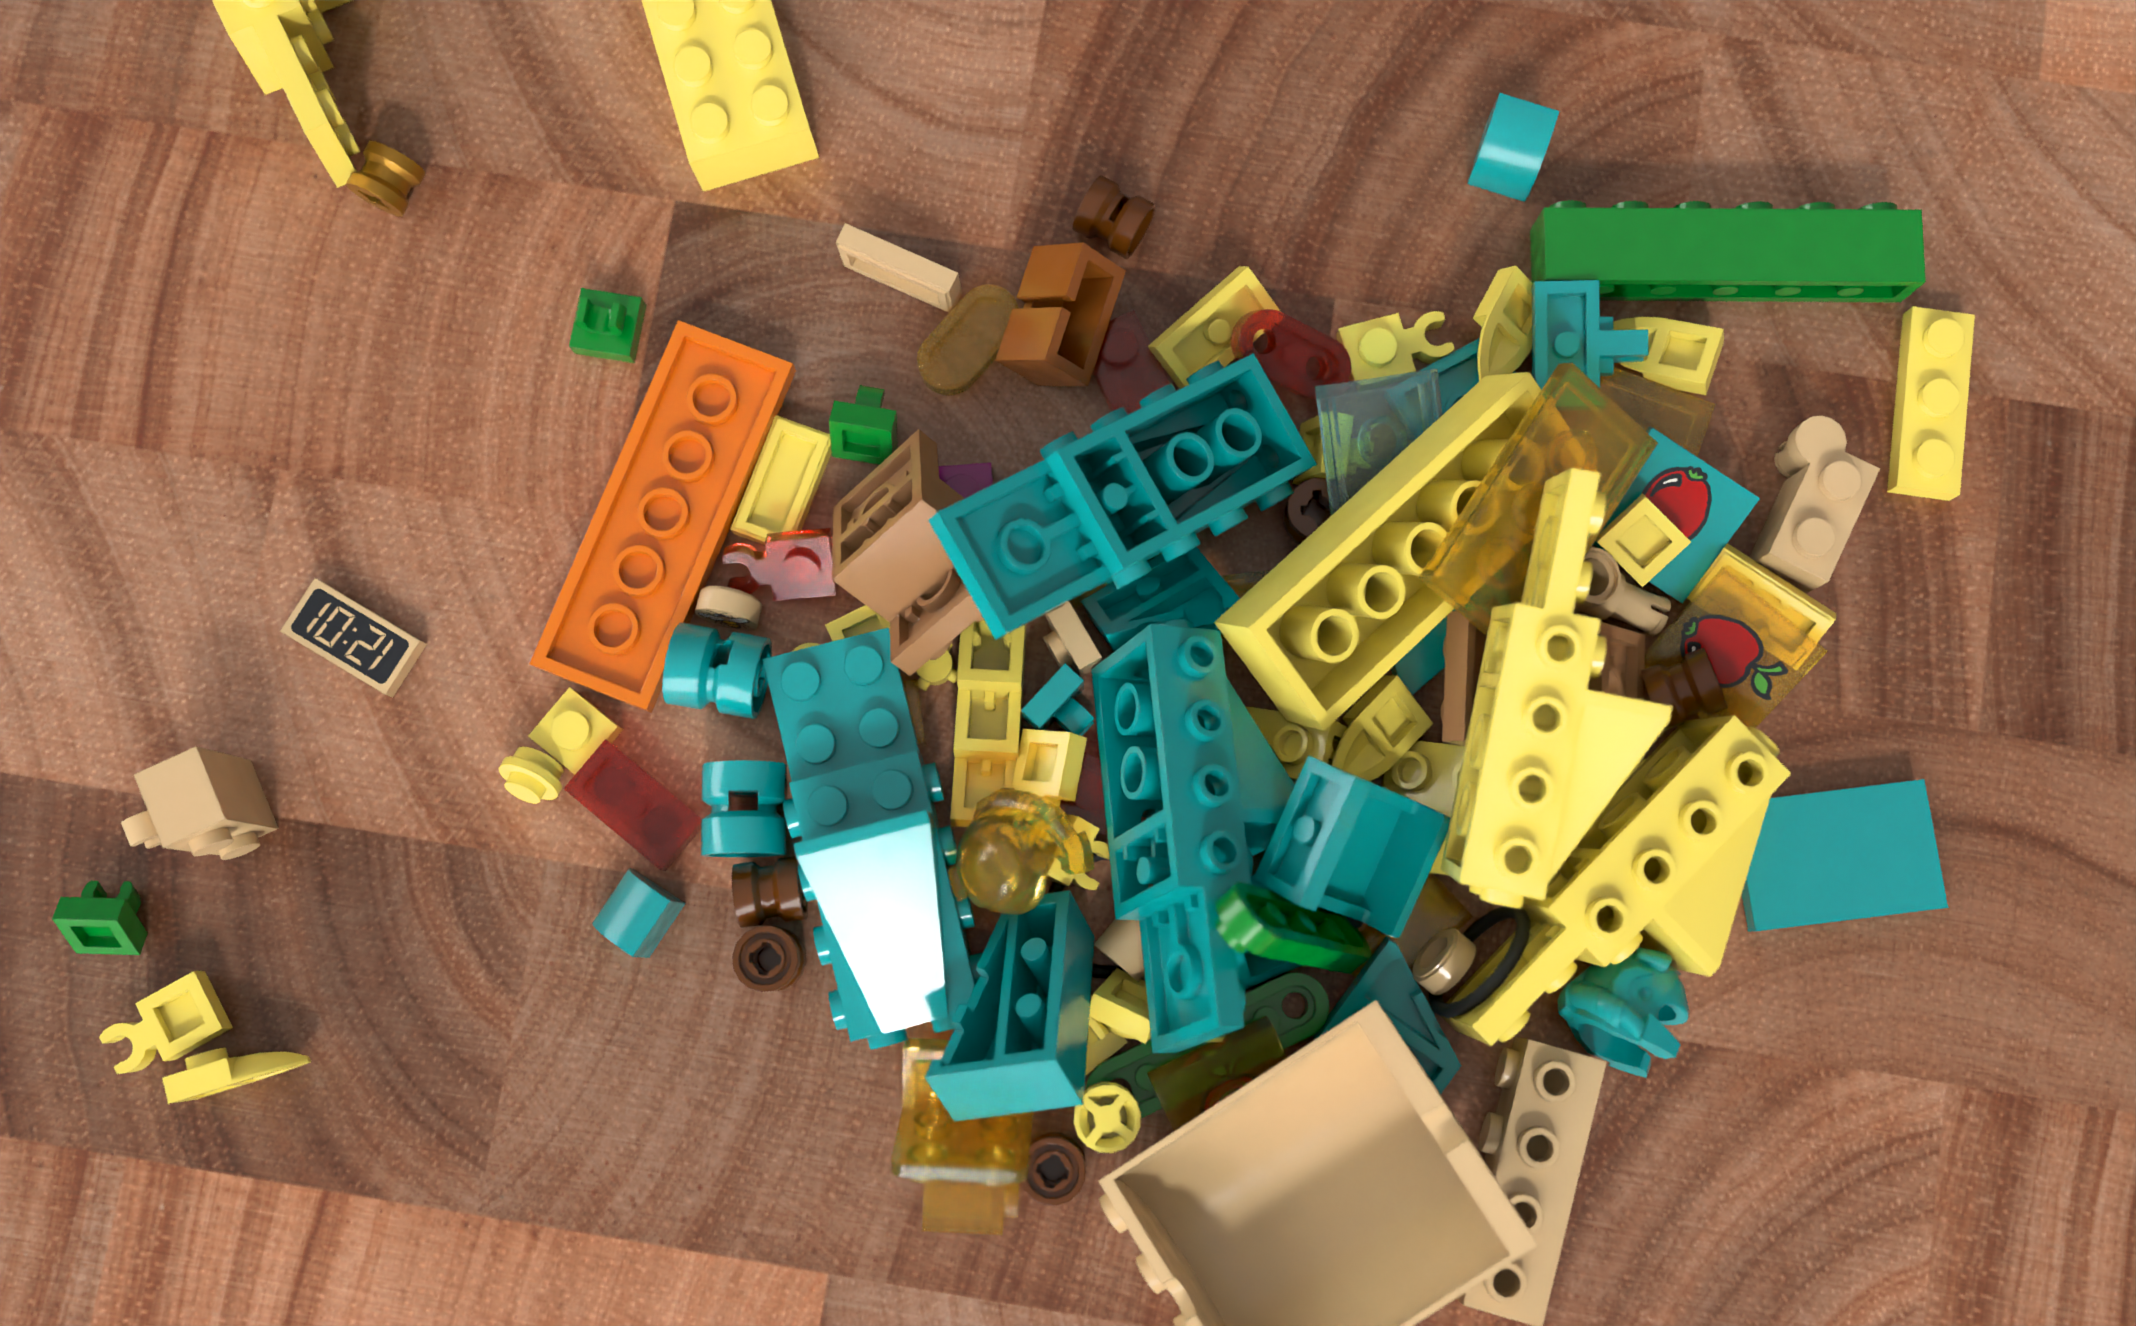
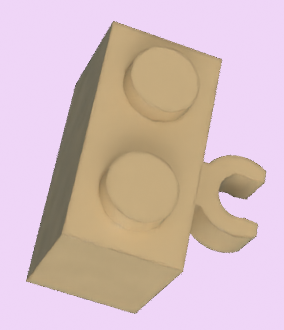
M197 746L134 774L147 811L133 815L121 822L128 842L132 847L142 843L145 844L147 849L162 845L163 848L190 851L193 856L220 855L222 860L233 859L257 849L260 846L259 837L279 829L251 760Z

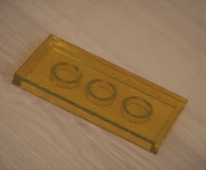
M1559 363L1428 562L1419 579L1487 636L1493 607L1512 603L1521 604L1545 481L1571 468L1600 473L1597 492L1606 494L1605 513L1598 533L1596 535L1588 533L1585 557L1658 442L1574 363Z

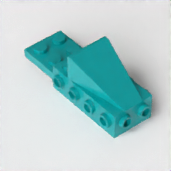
M1254 353L1224 368L1219 360L1189 376L1186 379L1189 385L1177 391L1172 383L1163 386L1143 398L1139 402L1141 409L1133 413L1127 414L1124 407L1118 408L1091 424L1090 428L1093 432L1078 439L1074 431L1055 439L1040 449L1039 452L1044 460L938 511L928 520L995 640L1103 583L1107 586L1114 582L1117 590L1152 571L1147 560L1155 555L1162 553L1168 563L1201 544L1196 533L1210 527L1213 535L1216 537L1248 519L1243 509L1244 507L1256 502L1262 512L1294 493L1289 482L1316 466L1317 463Z
M1171 620L1160 624L1148 625L1091 669L1115 919L1139 920L1153 1053H1177L1244 1027L1245 991L1241 981L1238 979L1235 950L1226 943L1215 926V920L1219 918L1215 902L1237 882L1251 884L1252 856L1267 849L1295 786L1226 677L1220 630L1194 628V623L1188 620ZM1141 816L1146 818V820L1141 822ZM1148 884H1155L1154 886L1148 888Z
M884 628L763 659L792 782H789L792 798L783 800L785 819L791 837L802 836V842L793 844L796 858L799 862V878L807 902L817 899L823 924L813 927L815 946L822 966L832 964L838 988L828 992L830 1009L836 1029L847 1028L850 1042L867 1038L870 1050L908 1040L907 1027L930 1021L934 1033L955 1029L951 1024L952 1017L958 1005H966L980 976L976 966L983 953L971 955L965 929L976 927L967 889L955 890L950 865L960 863L958 849L951 825L940 827L934 802L944 800L942 784L936 763L925 764L920 753L900 668L891 663L890 629Z

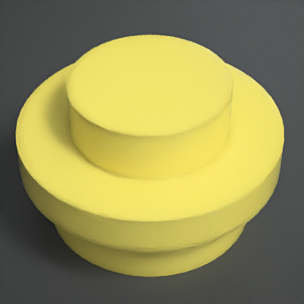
M519 747L513 756L505 757L499 766V772L506 780L504 786L507 791L523 801L537 804L541 799L554 800L562 789V784L559 781L564 772L562 766L555 759L539 750L530 747Z

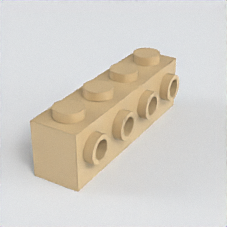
M1518 1037L1514 1038L1512 1049L1505 1047L1502 1050L1495 1073V1086L1501 1087L1502 1091L1496 1114L1488 1112L1483 1121L1479 1137V1151L1486 1153L1484 1161L1525 1222L1538 1246L1457 1297L1456 1299L1462 1305L1532 1326H1543L1606 1061Z

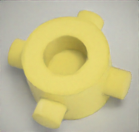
M952 643L941 657L936 660L929 659L916 670L919 679L915 685L918 688L926 691L929 685H940L947 680L952 683L957 681V670L954 669L953 659L949 653L953 646Z

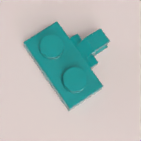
M1599 280L1535 281L1532 285V377L1555 411L1597 410L1600 407V376H1612L1614 374V363L1644 361V357L1649 355L1648 329L1613 330V317L1600 316Z

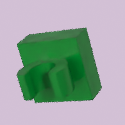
M581 288L569 343L570 349L578 355L635 363L647 306L642 297Z
M860 385L855 404L834 400L829 418L832 457L880 465L898 448L897 412L882 408L885 389Z
M91 880L83 888L81 897H60L52 920L76 954L140 955L148 932L136 915L141 905V897L131 881H124L116 898H107V893L99 881Z

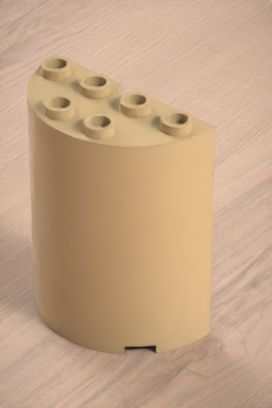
M1377 1000L1099 1180L1100 1185L1105 1191V1194L1099 1197L1101 1207L1113 1227L1119 1233L1128 1229L1142 1252L1141 1255L1136 1257V1262L1146 1282L1156 1294L1168 1289L1180 1307L1181 1314L1173 1318L1175 1326H1414L1538 1246L1525 1222L1500 1187L1496 1177Z

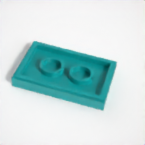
M1925 779L1770 798L1742 891L1748 932L1948 908Z

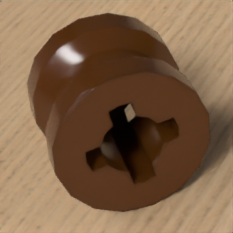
M1314 477L1300 483L1293 490L1294 493L1291 494L1284 510L1283 524L1288 536L1296 544L1300 545L1349 500L1347 492L1338 483L1328 478ZM1317 499H1319L1320 504L1324 505L1327 509L1331 508L1332 510L1325 511L1323 507L1318 505Z

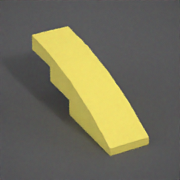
M985 620L974 621L960 633L957 669L958 695L953 748L955 760L950 814L951 826L1009 829L1011 817L1017 808V793L1011 792V786L1021 740L1026 624L995 640Z

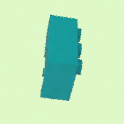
M1070 890L1007 900L976 966L980 976L966 1005H958L952 1017L951 1024L955 1030L941 1060H932L924 1077L954 1121L1083 1105L1095 936Z

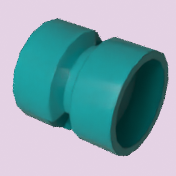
M679 623L670 639L665 659L662 683L665 703L704 709L709 702H715L719 713L751 719L757 718L762 709L769 684L763 659L772 657L771 639L732 632L724 640L721 639L717 628Z
M749 760L717 761L702 764V801L711 806V814L701 820V856L749 858L786 855V819L777 813V806L783 803V800H787L786 764ZM731 797H758V811H730Z

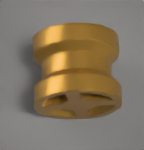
M369 141L363 152L366 162L361 171L351 173L346 186L354 194L371 205L389 214L403 217L408 208L406 198L411 187L421 184L426 172L413 160L395 149L376 141Z

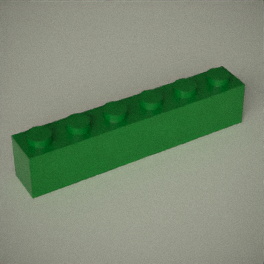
M1567 200L1544 207L1530 230L1532 283L1534 284L1535 281L1599 280V301L1901 303L1926 282L1922 210L1898 209V206L1891 202L1871 203L1859 209H1835V205L1830 202H1812L1804 204L1797 209H1773L1771 203L1763 201L1744 203L1736 208H1711L1709 203L1703 201L1684 202L1673 208H1649V205L1642 201L1620 202L1611 208H1587L1584 202Z

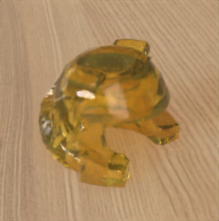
M1001 788L977 802L973 819L958 843L956 865L948 870V875L957 901H962L969 897L977 907L1002 914L1020 915L1035 909L1043 898L1046 888L1048 863L1051 859L1057 858L1061 863L1062 870L1068 875L1087 873L1095 868L1093 853L1086 832L1077 833L1060 806H1056L1052 801H1048L1036 793L1015 790L1014 788Z

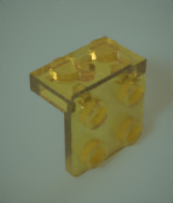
M908 1038L903 1046L902 1111L891 1156V1173L897 1177L910 1178L915 1182L926 1184L936 1183L941 1180L977 1181L985 1186L1001 1187L1010 1183L1025 1181L1028 1178L1034 1111L954 1121L924 1078L932 1060H941L949 1040Z

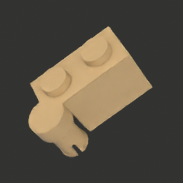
M1814 416L1803 421L1793 429L1788 436V440L1778 447L1782 451L1775 454V466L1788 479L1784 481L1749 556L1804 593H1808L1829 582L1880 471V468L1846 453L1847 440L1844 430L1835 420L1825 416Z

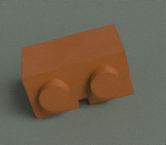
M1084 242L1033 246L1017 294V298L1025 302L1023 308L1012 309L995 361L1037 386H1088L1126 271Z

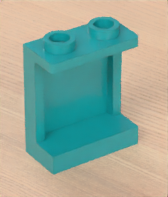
M1308 755L1253 877V881L1298 906L1316 911L1317 907H1321L1361 921L1388 936L1398 938L1405 928L1447 835L1450 817L1404 795Z

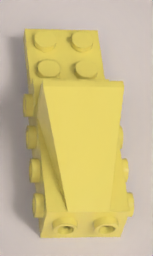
M212 0L228 35L264 94L267 95L279 89H284L304 133L337 188L346 185L351 173L357 172L350 156L361 151L344 117H342L335 103L336 99L322 73L334 68L323 46L334 41L321 13L352 0Z
M1571 468L1545 481L1521 604L1512 603L1492 608L1440 868L1457 882L1470 885V892L1479 894V899L1490 903L1522 908L1524 896L1545 900L1549 881L1670 720L1672 706L1587 690L1589 677L1598 678L1601 673L1607 642L1606 637L1598 636L1601 619L1572 613L1575 602L1584 603L1591 583L1592 563L1583 561L1588 533L1594 535L1598 533L1605 513L1606 494L1597 492L1600 473Z
M1735 715L1685 720V723L1678 726L1619 787L1549 881L1545 900L1524 896L1522 907L1526 910L1531 920L1529 940L1518 964L1504 983L1486 1001L1468 1013L1452 1018L1441 1017L1455 1031L1490 1046L1497 1040L1505 1042L1515 1036L1525 1026L1530 1018V1013L1527 1009L1544 991L1548 994L1555 992L1573 976L1577 969V965L1573 962L1574 960L1606 967L1610 962L1612 964L1622 962L1639 945L1643 948L1671 955L1672 962L1670 965L1677 970L1711 977L1720 967L1771 794L1792 774L1776 758L1779 754V749L1775 743L1760 730L1751 726L1746 727ZM1515 932L1446 1002L1447 1004L1460 1001L1475 991L1494 972L1506 955L1515 937Z

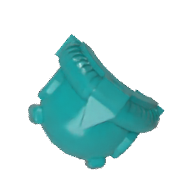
M1638 948L1637 951H1634L1629 957L1618 964L1610 962L1606 967L1592 964L1560 992L1558 997V1014L1566 1020L1574 1037L1587 1053L1608 1061V1066L1644 1078L1648 1076L1651 1067V1057L1638 1046L1663 1059L1677 1057L1680 1043L1664 1025L1685 1023L1689 1019V1006L1684 985L1678 977L1681 973L1670 965L1672 956L1647 948Z

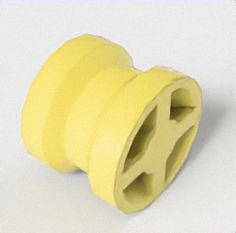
M1102 1081L1089 1086L1084 1091L1083 1105L1075 1106L1074 1126L1078 1137L1083 1143L1100 1153H1114L1125 1149L1135 1140L1140 1129L1141 1113L1133 1094L1126 1087L1116 1082Z

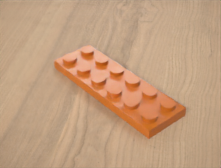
M677 321L531 658L530 665L652 713L662 690L665 659L674 629L679 623L690 624L696 609L700 590L706 586L742 501L775 415L778 416L796 373L793 363L685 322Z

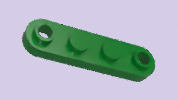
M1237 882L1215 902L1219 918L1215 920V926L1226 943L1239 953L1249 950L1253 954L1268 957L1272 960L1278 959L1302 966L1307 965L1346 974L1354 972L1372 956L1366 939L1359 929L1349 922L1346 916L1321 907H1317V910L1313 911L1298 906L1270 889Z
M1282 974L1245 992L1244 1027L1225 1034L1223 1042L1201 1043L1177 1053H1153L1150 1038L1146 1044L1142 1042L1099 1064L1089 1075L1086 1089L1102 1081L1110 1082L1115 1078L1125 1079L1131 1086V1093L1136 1098L1142 1119L1207 1087L1215 1080L1228 1077L1227 1075L1215 1076L1209 1074L1202 1064L1203 1054L1219 1056L1226 1061L1231 1048L1237 1045L1243 1052V1056L1235 1063L1234 1073L1318 1032L1326 1022L1329 1013L1327 993L1315 978L1307 974ZM1293 992L1300 994L1305 1001V1010L1297 1018L1288 1017L1282 1009L1283 999L1286 995Z

